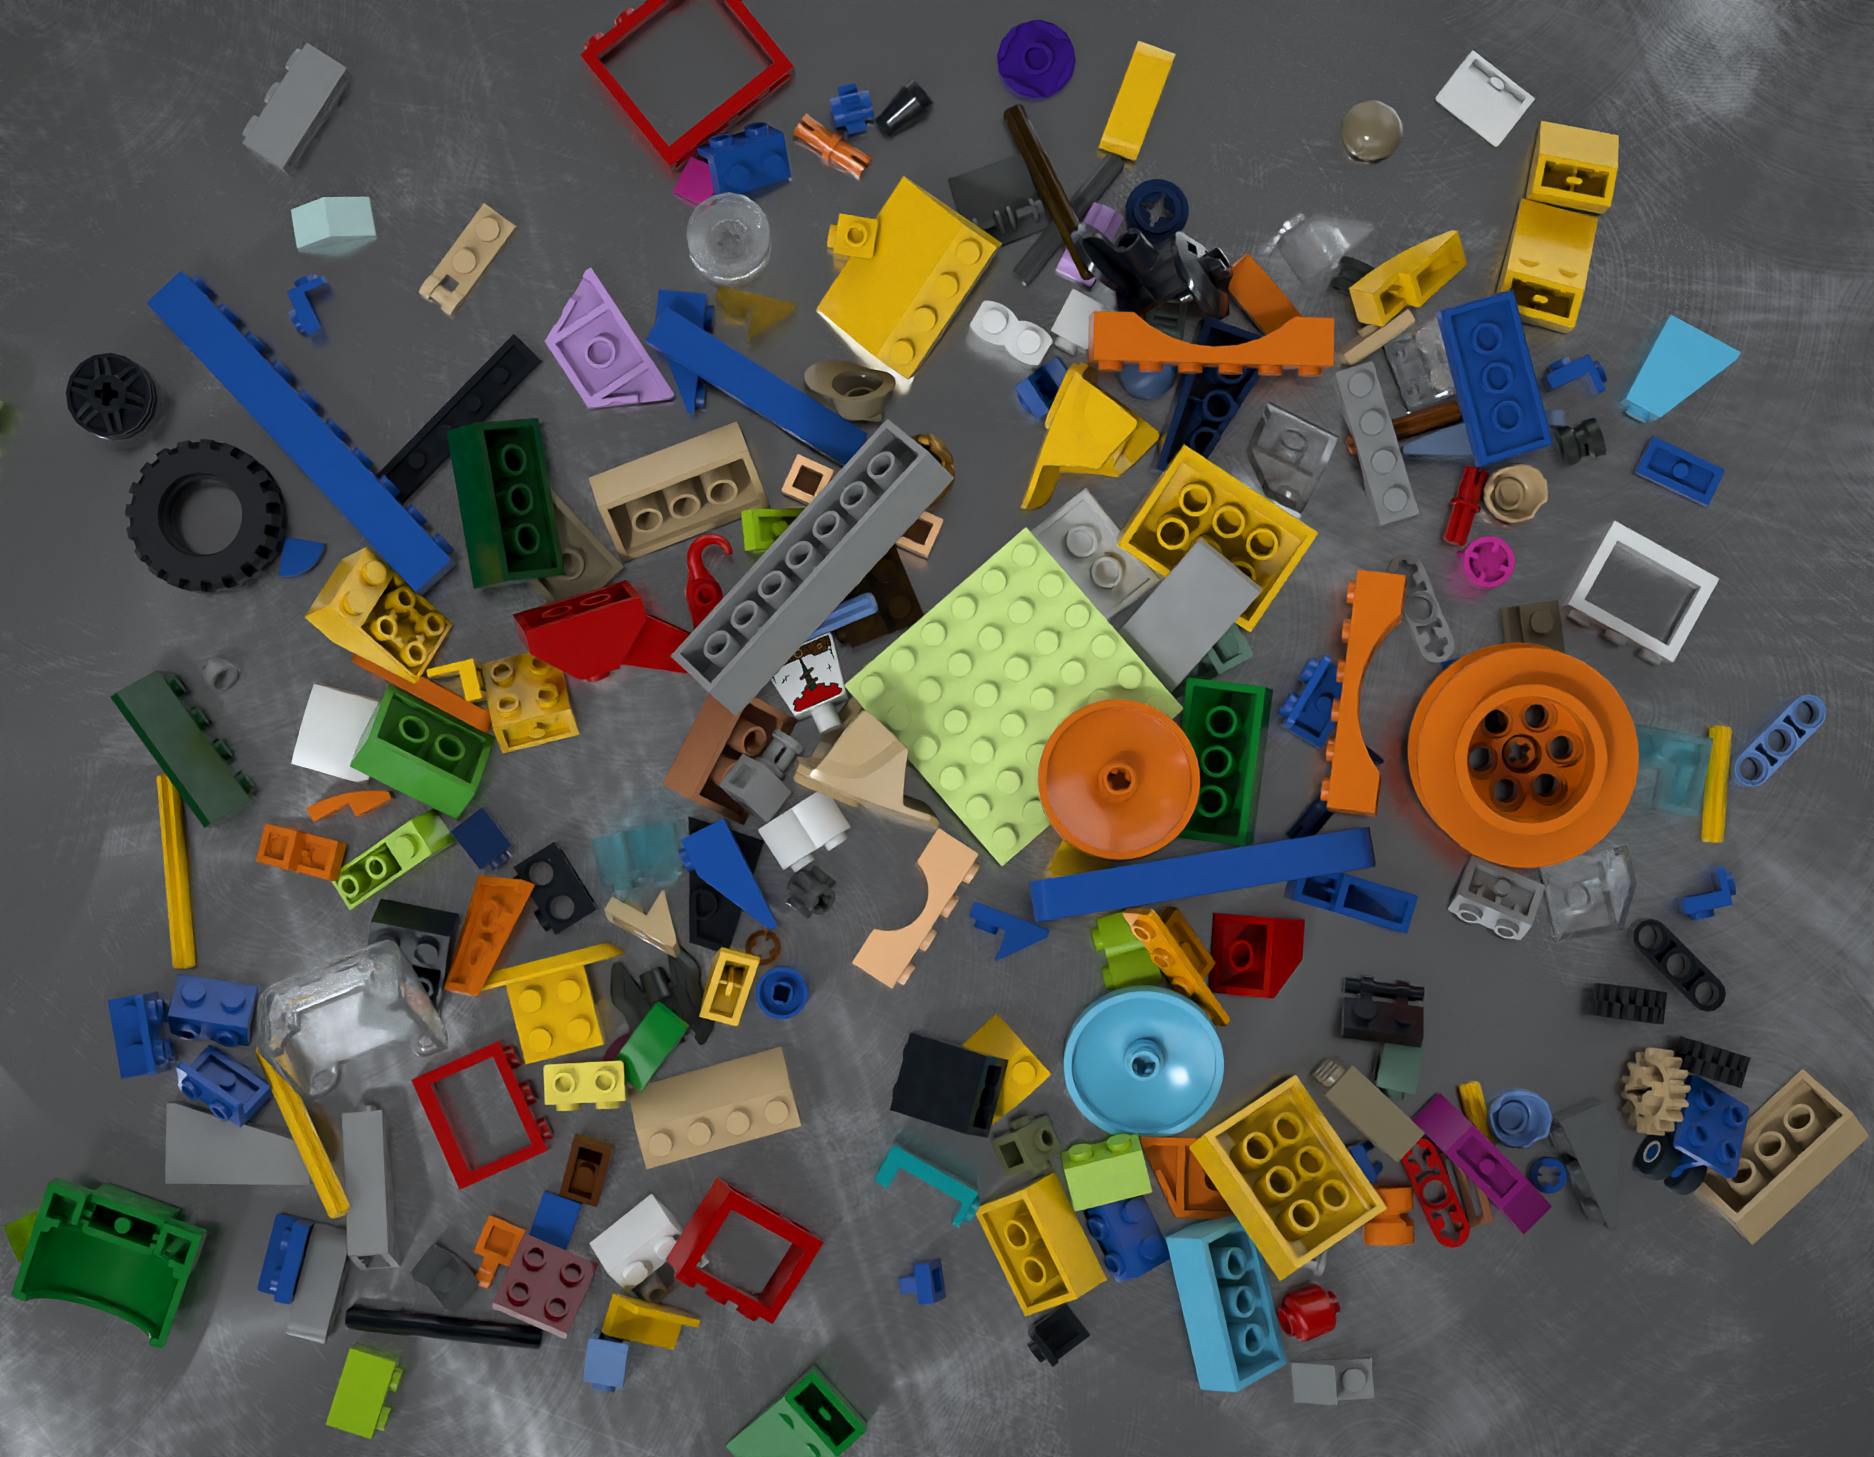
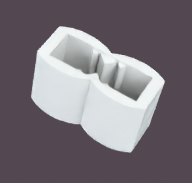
M983 301L969 327L970 333L979 343L990 349L1004 350L1012 362L1028 370H1037L1040 367L1053 342L1050 335L1043 328L1028 321H1018L1011 310L994 301Z
M816 792L758 829L782 869L785 871L791 867L796 873L815 861L811 854L825 845L827 850L830 851L849 839L845 832L851 826L833 798Z

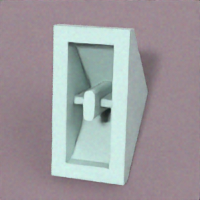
M323 197L291 209L297 249L376 237L370 197Z

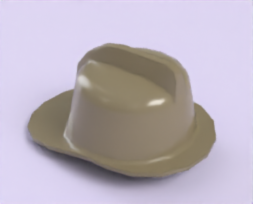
M840 360L815 363L807 368L804 374L805 384L812 391L830 397L836 412L847 420L882 421L885 416L887 394L896 385L895 377L889 372L873 370Z

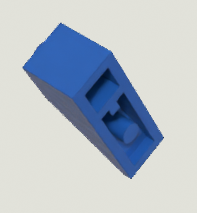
M726 818L681 839L684 848L678 850V853L688 872L695 869L700 878L769 930L779 926Z

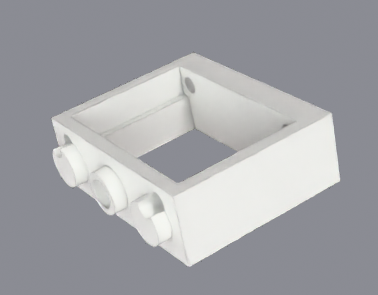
M1614 520L1607 524L1562 607L1571 611L1568 615L1569 618L1588 628L1592 623L1606 630L1603 635L1606 639L1622 647L1626 643L1640 649L1639 657L1659 666L1661 662L1665 664L1674 662L1719 578ZM1614 545L1696 590L1667 644L1658 641L1584 600Z

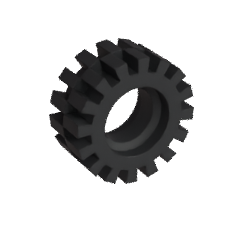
M1595 983L1591 1015L1664 1024L1668 992Z
M1680 1036L1674 1056L1680 1057L1683 1060L1680 1070H1688L1690 1073L1738 1088H1742L1751 1059L1750 1057Z

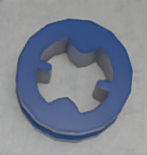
M1549 1156L1536 1159L1531 1164L1528 1172L1532 1185L1540 1192L1547 1194L1556 1193L1561 1190L1567 1180V1172L1564 1165L1557 1159ZM1542 1166H1546L1549 1169L1554 1166L1557 1168L1558 1174H1553L1557 1177L1554 1184L1551 1185L1546 1181L1541 1184L1539 1183L1537 1176H1542L1538 1172Z

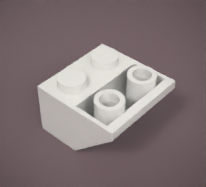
M652 1193L589 1243L606 1272L633 1298L659 1303L682 1284L673 1276L676 1270L665 1259L684 1231V1228ZM703 1254L697 1264L700 1268L709 1263L705 1254Z

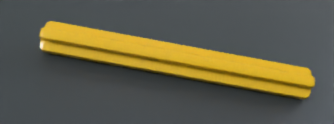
M161 773L156 778L172 966L177 970L190 969L196 963L182 798L166 774Z
M272 1040L259 1044L256 1047L255 1055L268 1084L271 1086L272 1093L326 1212L332 1219L342 1217L349 1212V1201L276 1042Z

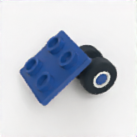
M1695 1074L1689 1075L1686 1078L1685 1085L1691 1086V1091L1686 1093V1098L1684 1099L1687 1100L1689 1106L1682 1107L1680 1110L1684 1119L1682 1122H1677L1675 1137L1665 1132L1664 1136L1649 1135L1640 1146L1637 1154V1167L1642 1174L1653 1180L1664 1179V1185L1679 1195H1688L1694 1192L1702 1184L1707 1173V1167L1728 1179L1736 1177L1749 1113V1107Z

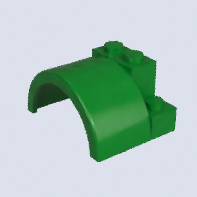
M56 1177L48 1183L11 1295L25 1302L41 1298L56 1299L102 1310L135 1325L148 1336V1345L162 1349L167 1343L189 1275L198 1263L208 1230L177 1220L180 1208L117 1186L104 1183L96 1190H91Z

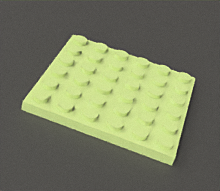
M1027 527L1022 529L844 684L861 706L876 717L908 748L907 758L1001 866L1005 865L1050 826L1039 800L1037 785L1038 767L1045 745L1062 721L1080 708L1111 699L1141 702L1160 710L1171 719L1184 709Z

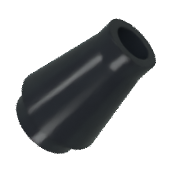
M912 79L906 85L904 83L901 84L881 114L874 120L891 137L898 130L929 113L927 109L934 102L921 86Z

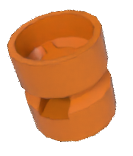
M1400 1184L1372 1185L1387 1209L1362 1225L1363 1244L1391 1246L1415 1243L1414 1220L1408 1217V1212L1414 1209L1413 1186Z

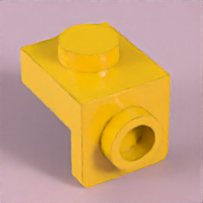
M839 213L838 224H830L827 247L833 248L834 259L848 261L850 257L872 259L878 221Z

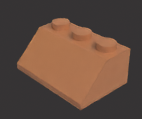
M709 693L662 784L688 799L744 825L749 813L744 811L719 784L742 754L752 759L761 757L774 739L772 733L775 729L790 736L797 723V719L756 697L736 717ZM781 749V751L779 752V754L776 756V758L774 759V762L777 761V759H778V757H779V755L781 754V752H782L783 749Z

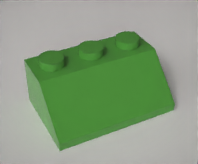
M388 684L360 737L350 767L457 819L477 791L495 737Z

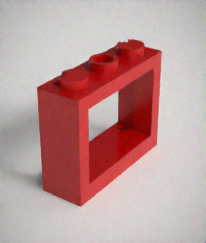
M504 1039L411 1080L459 1190L548 1151L551 1148L549 1140L554 1139L546 1118L542 1117L539 1119L532 1105L538 1101L528 1080L522 1082L516 1069L521 1066L520 1058L513 1044L506 1046ZM493 1057L531 1144L474 1169L436 1082Z
M716 1178L665 1260L676 1270L673 1276L683 1284L694 1288L698 1283L707 1288L705 1294L716 1302L726 1305L729 1300L738 1305L736 1310L751 1321L756 1322L760 1317L773 1324L824 1242L807 1227ZM731 1210L792 1243L758 1299L697 1266Z

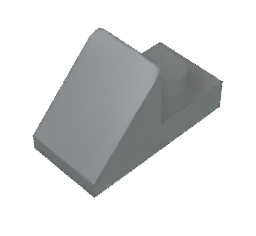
M1370 1356L1291 1362L1294 1403L1338 1405L1340 1400L1375 1398L1372 1358Z

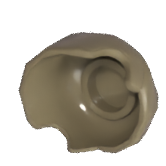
M1364 101L1354 105L1343 118L1341 138L1347 150L1359 159L1373 161L1389 158L1396 152L1403 141L1404 125L1397 111L1381 101Z

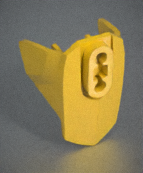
M1074 362L1067 370L1045 421L1047 431L1022 500L1021 508L1025 510L1036 509L1048 503L1062 473L1093 474L1119 478L1130 470L1160 439L1161 435L1158 430L1125 404L1099 387V370L1090 365Z

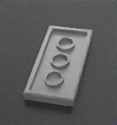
M1200 537L1120 628L1118 633L1165 688L1172 693L1261 593L1262 588Z

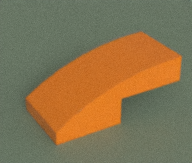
M1245 253L1232 265L1233 277L1229 284L1228 294L1237 306L1248 314L1264 336L1277 330L1293 317H1302L1280 288L1248 253Z
M356 791L330 797L306 809L313 822H321L348 806H351L356 817H363L397 798L393 791Z
M265 823L256 862L337 882L347 843Z

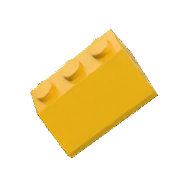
M1055 1171L1028 1181L979 1206L976 1216L1025 1317L1078 1299L1107 1280Z

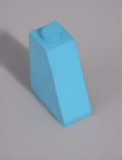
M1670 314L1663 319L1619 403L1627 407L1625 412L1634 419L1647 423L1648 419L1655 421L1736 361L1741 352Z

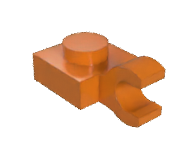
M491 1214L488 1216L473 1251L484 1256L476 1274L477 1279L480 1281L479 1286L486 1289L490 1288L499 1264L507 1267L510 1266L524 1233L526 1234V1229Z

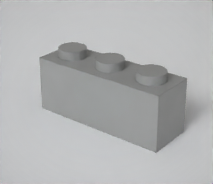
M307 42L302 50L297 48L292 53L286 64L287 74L281 83L275 82L270 87L264 99V102L267 103L259 117L254 115L243 131V136L246 138L242 143L250 151L288 175L352 77L347 67Z

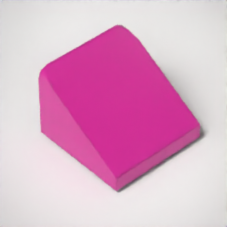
M690 157L672 192L708 210L715 198L709 165Z

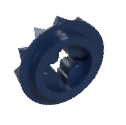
M1151 179L1136 186L1127 199L1125 217L1130 228H1137L1149 241L1160 243L1170 238L1172 234L1180 230L1182 231L1189 215V205L1183 191L1174 183L1164 179ZM1162 195L1164 196L1163 210L1168 212V215L1173 216V218L1168 216L1167 218L1159 217L1152 227L1150 226L1151 213L1140 205L1154 206Z

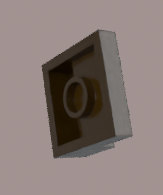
M895 545L889 549L841 602L843 603L861 594L870 592L876 599L878 611L835 630L841 644L849 642L853 650L911 626L924 616Z

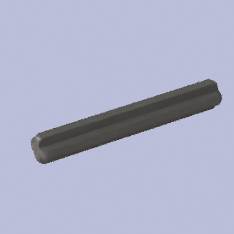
M1108 152L1070 198L1069 202L1079 222L1124 168L1125 163L1118 155ZM1054 220L1014 268L1013 273L1024 283L1029 284L1064 242Z

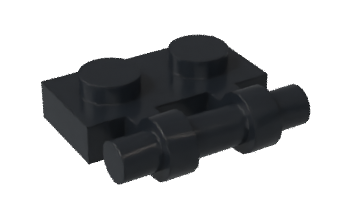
M1361 975L1360 979L1345 977L1343 993L1358 994V999L1344 997L1342 1006V1038L1421 1048L1424 1038V1007L1408 1005V1001L1423 1003L1425 987L1410 985V982L1397 979L1396 983L1374 981V976ZM1372 996L1394 999V1003L1372 1001Z

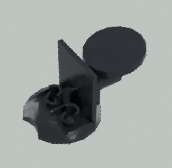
M1081 223L1072 228V242L1080 259L1103 285L1116 291L1119 312H1135L1140 317L1178 294L1183 305L1194 300L1206 313L1218 320H1222L1230 315L1227 293L1233 272L1231 263L1222 249L1216 247L1208 252L1195 238L1181 230L1154 247L1137 228H1131L1122 233L1117 238L1115 244L1090 224Z

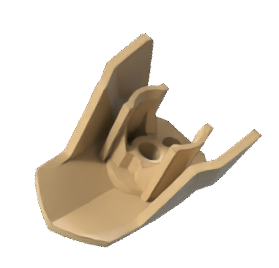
M852 695L838 713L842 726L823 734L809 757H796L794 766H796L797 770L793 780L809 789L850 806L859 807L861 803L865 808L938 830L940 822L934 811L924 801L903 794L908 748L869 711H866Z

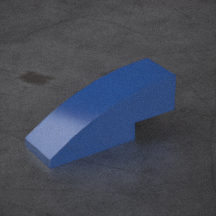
M1334 873L1288 881L1284 893V898L1405 934L1408 932L1418 899L1417 895L1345 873Z

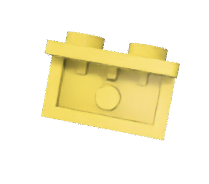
M623 1061L546 1064L543 1067L545 1105L556 1104V1111L580 1110V1103L595 1102L596 1109L620 1108V1101H626L629 1098L628 1082H625Z

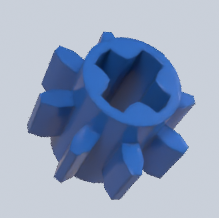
M856 82L838 86L839 96L829 98L836 128L846 126L848 135L866 131L865 121L875 119L868 89L858 92Z

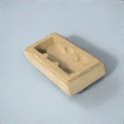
M1403 308L1383 327L1364 323L1357 329L1359 335L1336 350L1335 354L1341 363L1355 366L1413 325L1416 320L1409 309Z

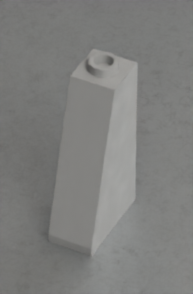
M185 1101L166 1103L165 1184H313L292 1134L247 1121L240 1128L230 1120L227 1122L220 1120L210 1109Z
M356 1106L352 1109L353 1112L342 1113L345 1195L350 1204L349 1212L346 1214L348 1257L360 1270L400 1267L388 1118L382 1110H377L376 1106Z

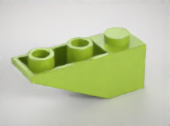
M433 808L411 819L340 869L338 881L331 882L349 910L424 864L456 841L436 809Z

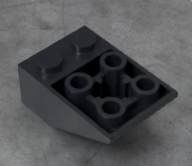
M380 899L370 923L358 1024L436 1039L446 992L443 987L453 957L459 914Z

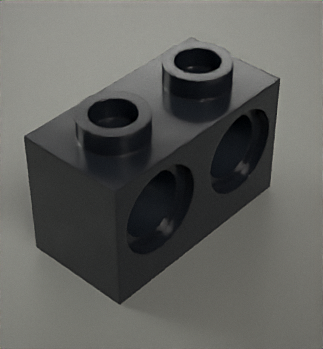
M558 841L549 844L513 867L518 874L513 879H521L535 884L530 895L539 909L534 911V914L546 932L552 929L555 935L560 934L599 909ZM541 861L548 863L553 870V877L546 885L537 883L532 875L534 866ZM561 895L569 897L574 903V912L567 919L558 917L553 909L554 901Z

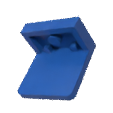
M1327 654L1318 656L1317 659L1314 657L1308 659L1297 678L1303 682L1297 694L1294 692L1289 693L1277 714L1283 717L1279 726L1319 749L1322 748L1336 722L1331 721L1332 704L1334 698H1341L1343 683L1336 682L1337 666L1330 662L1332 657Z

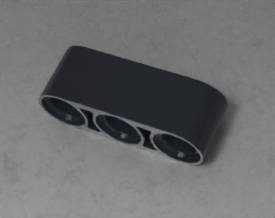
M1648 918L1637 919L1631 923L1627 930V941L1630 947L1689 1006L1706 1012L1715 1011L1721 1007L1726 996L1725 987L1722 982L1663 923ZM1650 925L1655 929L1657 938L1652 946L1645 948L1639 942V932L1643 927ZM1678 953L1683 957L1685 967L1682 973L1673 976L1667 969V962L1672 955ZM1708 982L1713 989V996L1709 1002L1701 1004L1696 999V988L1701 983Z

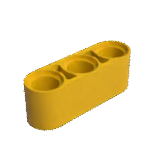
M1138 40L1098 148L1136 162L1176 54Z

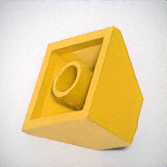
M998 1013L962 1044V1046L1009 1060L992 1125L1021 1103L1052 1075Z

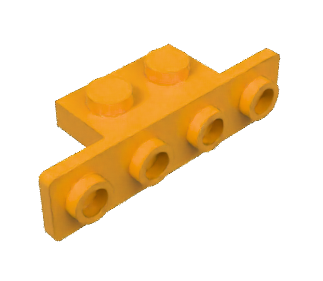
M1128 907L1124 911L1123 916L1131 926V932L1141 940L1150 953L1152 962L1165 974L1170 982L1171 989L1188 997L1200 1006L1215 1026L1226 1027L1230 1018L1204 982V979L1216 962L1178 907H1166L1160 916L1153 909Z

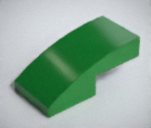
M660 1001L649 1011L614 1060L624 1062L625 1080L640 1092L649 1085L664 1060L674 1051L690 1026Z

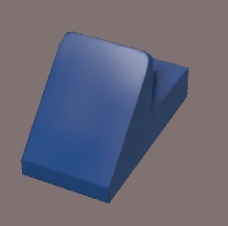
M974 901L969 917L976 919L974 924L976 928L995 935L998 928L1006 930L995 961L1047 938L1050 931L1047 928Z

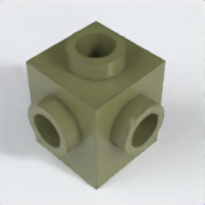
M1029 1114L1007 1123L1008 1132L990 1141L1006 1177L1027 1170L1030 1175L1039 1173L1052 1166L1050 1158L1063 1152L1047 1115L1034 1120L1030 1119Z

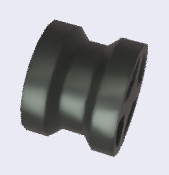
M1342 256L1339 262L1340 272L1338 276L1332 278L1329 286L1333 290L1351 298L1349 288L1375 268L1352 257Z

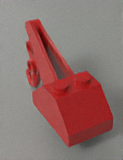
M715 533L703 534L697 537L690 544L687 552L688 576L685 598L694 630L723 599L719 583L704 566L702 551L708 545L716 544L722 547L727 555L733 553L729 541ZM627 580L512 614L518 636L531 655L579 680L586 679L588 682L603 680L610 676V671L619 669L621 664L689 674L671 655L691 632L645 611L641 596Z

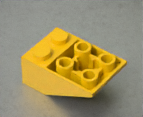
M1521 198L1496 293L1513 289L1521 322L1568 334L1575 328L1585 290L1598 218Z
M367 547L341 559L305 615V618L333 643L412 683L418 682L453 625L451 621L424 597L415 592L406 581Z

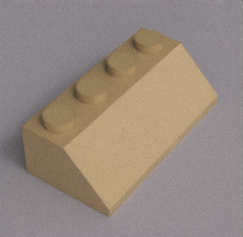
M738 421L589 478L598 509L622 563L742 518L741 511L770 507Z
M782 1046L651 1082L642 1092L635 1087L628 1089L635 1129L646 1169L800 1127L803 1124Z
M1802 1069L1747 1120L1736 1177L1728 1179L1707 1167L1706 1176L1697 1189L1753 1245L1859 1147L1869 1135L1854 1113Z

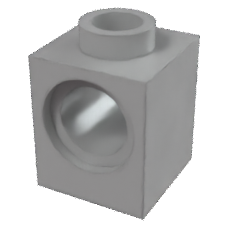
M744 754L741 755L719 784L744 811L766 823H769L792 793L767 766Z

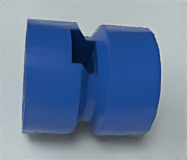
M777 966L770 969L760 978L756 987V999L759 1007L766 1015L775 1019H788L796 1016L804 1008L809 998V985L806 977L798 969L791 966Z

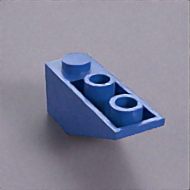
M659 289L656 320L663 308L668 307L705 331V329L713 328L715 305H708L709 299L707 294ZM666 356L687 412L690 416L696 417L697 407L704 408L706 384H700L699 376Z

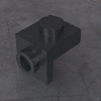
M1066 1302L1028 1330V1335L1032 1340L1027 1343V1346L1040 1363L1047 1359L1053 1367L1059 1363L1061 1357L1087 1339L1090 1333Z

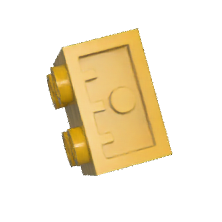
M530 652L482 664L492 728L503 754L580 735L578 723L569 700L563 671L536 658Z

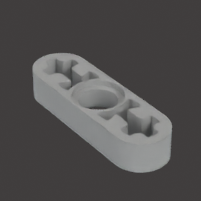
M1400 554L1390 561L1386 573L1395 574L1400 569V561H1404L1407 566L1414 565L1416 572L1411 575L1413 585L1415 587L1422 582L1425 589L1415 591L1405 598L1403 618L1419 656L1428 663L1444 662L1452 655L1455 647L1451 631L1423 563L1413 554ZM1416 597H1423L1431 604V614L1425 620H1417L1410 614V603ZM1436 619L1440 627L1432 628L1436 639L1443 638L1446 642V646L1441 648L1442 655L1437 657L1434 651L1427 652L1425 649V645L1430 643L1427 631L1419 635L1416 627L1429 625Z

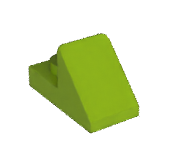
M805 508L750 509L741 511L745 551L765 553Z

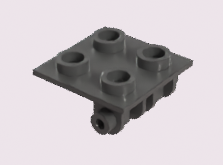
M1022 154L948 179L960 215L1003 244L1048 227L1041 199L1038 198Z

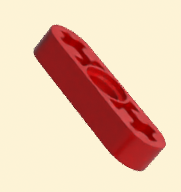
M1422 1136L1415 1145L1419 1144L1421 1149L1429 1148L1431 1153L1426 1156L1428 1167L1431 1170L1437 1165L1440 1172L1427 1174L1420 1181H1417L1415 1174H1422V1170L1417 1161L1410 1162L1408 1156L1413 1154L1412 1148L1402 1158V1162L1437 1241L1445 1247H1459L1469 1237V1222L1434 1143ZM1437 1180L1446 1186L1447 1195L1443 1201L1432 1203L1425 1198L1423 1193L1424 1187L1430 1181ZM1452 1202L1455 1204L1456 1209L1448 1210L1450 1217L1454 1223L1461 1222L1463 1224V1227L1458 1229L1459 1237L1452 1239L1449 1234H1441L1440 1230L1445 1228V1222L1441 1213L1435 1218L1431 1214V1211L1443 1210Z

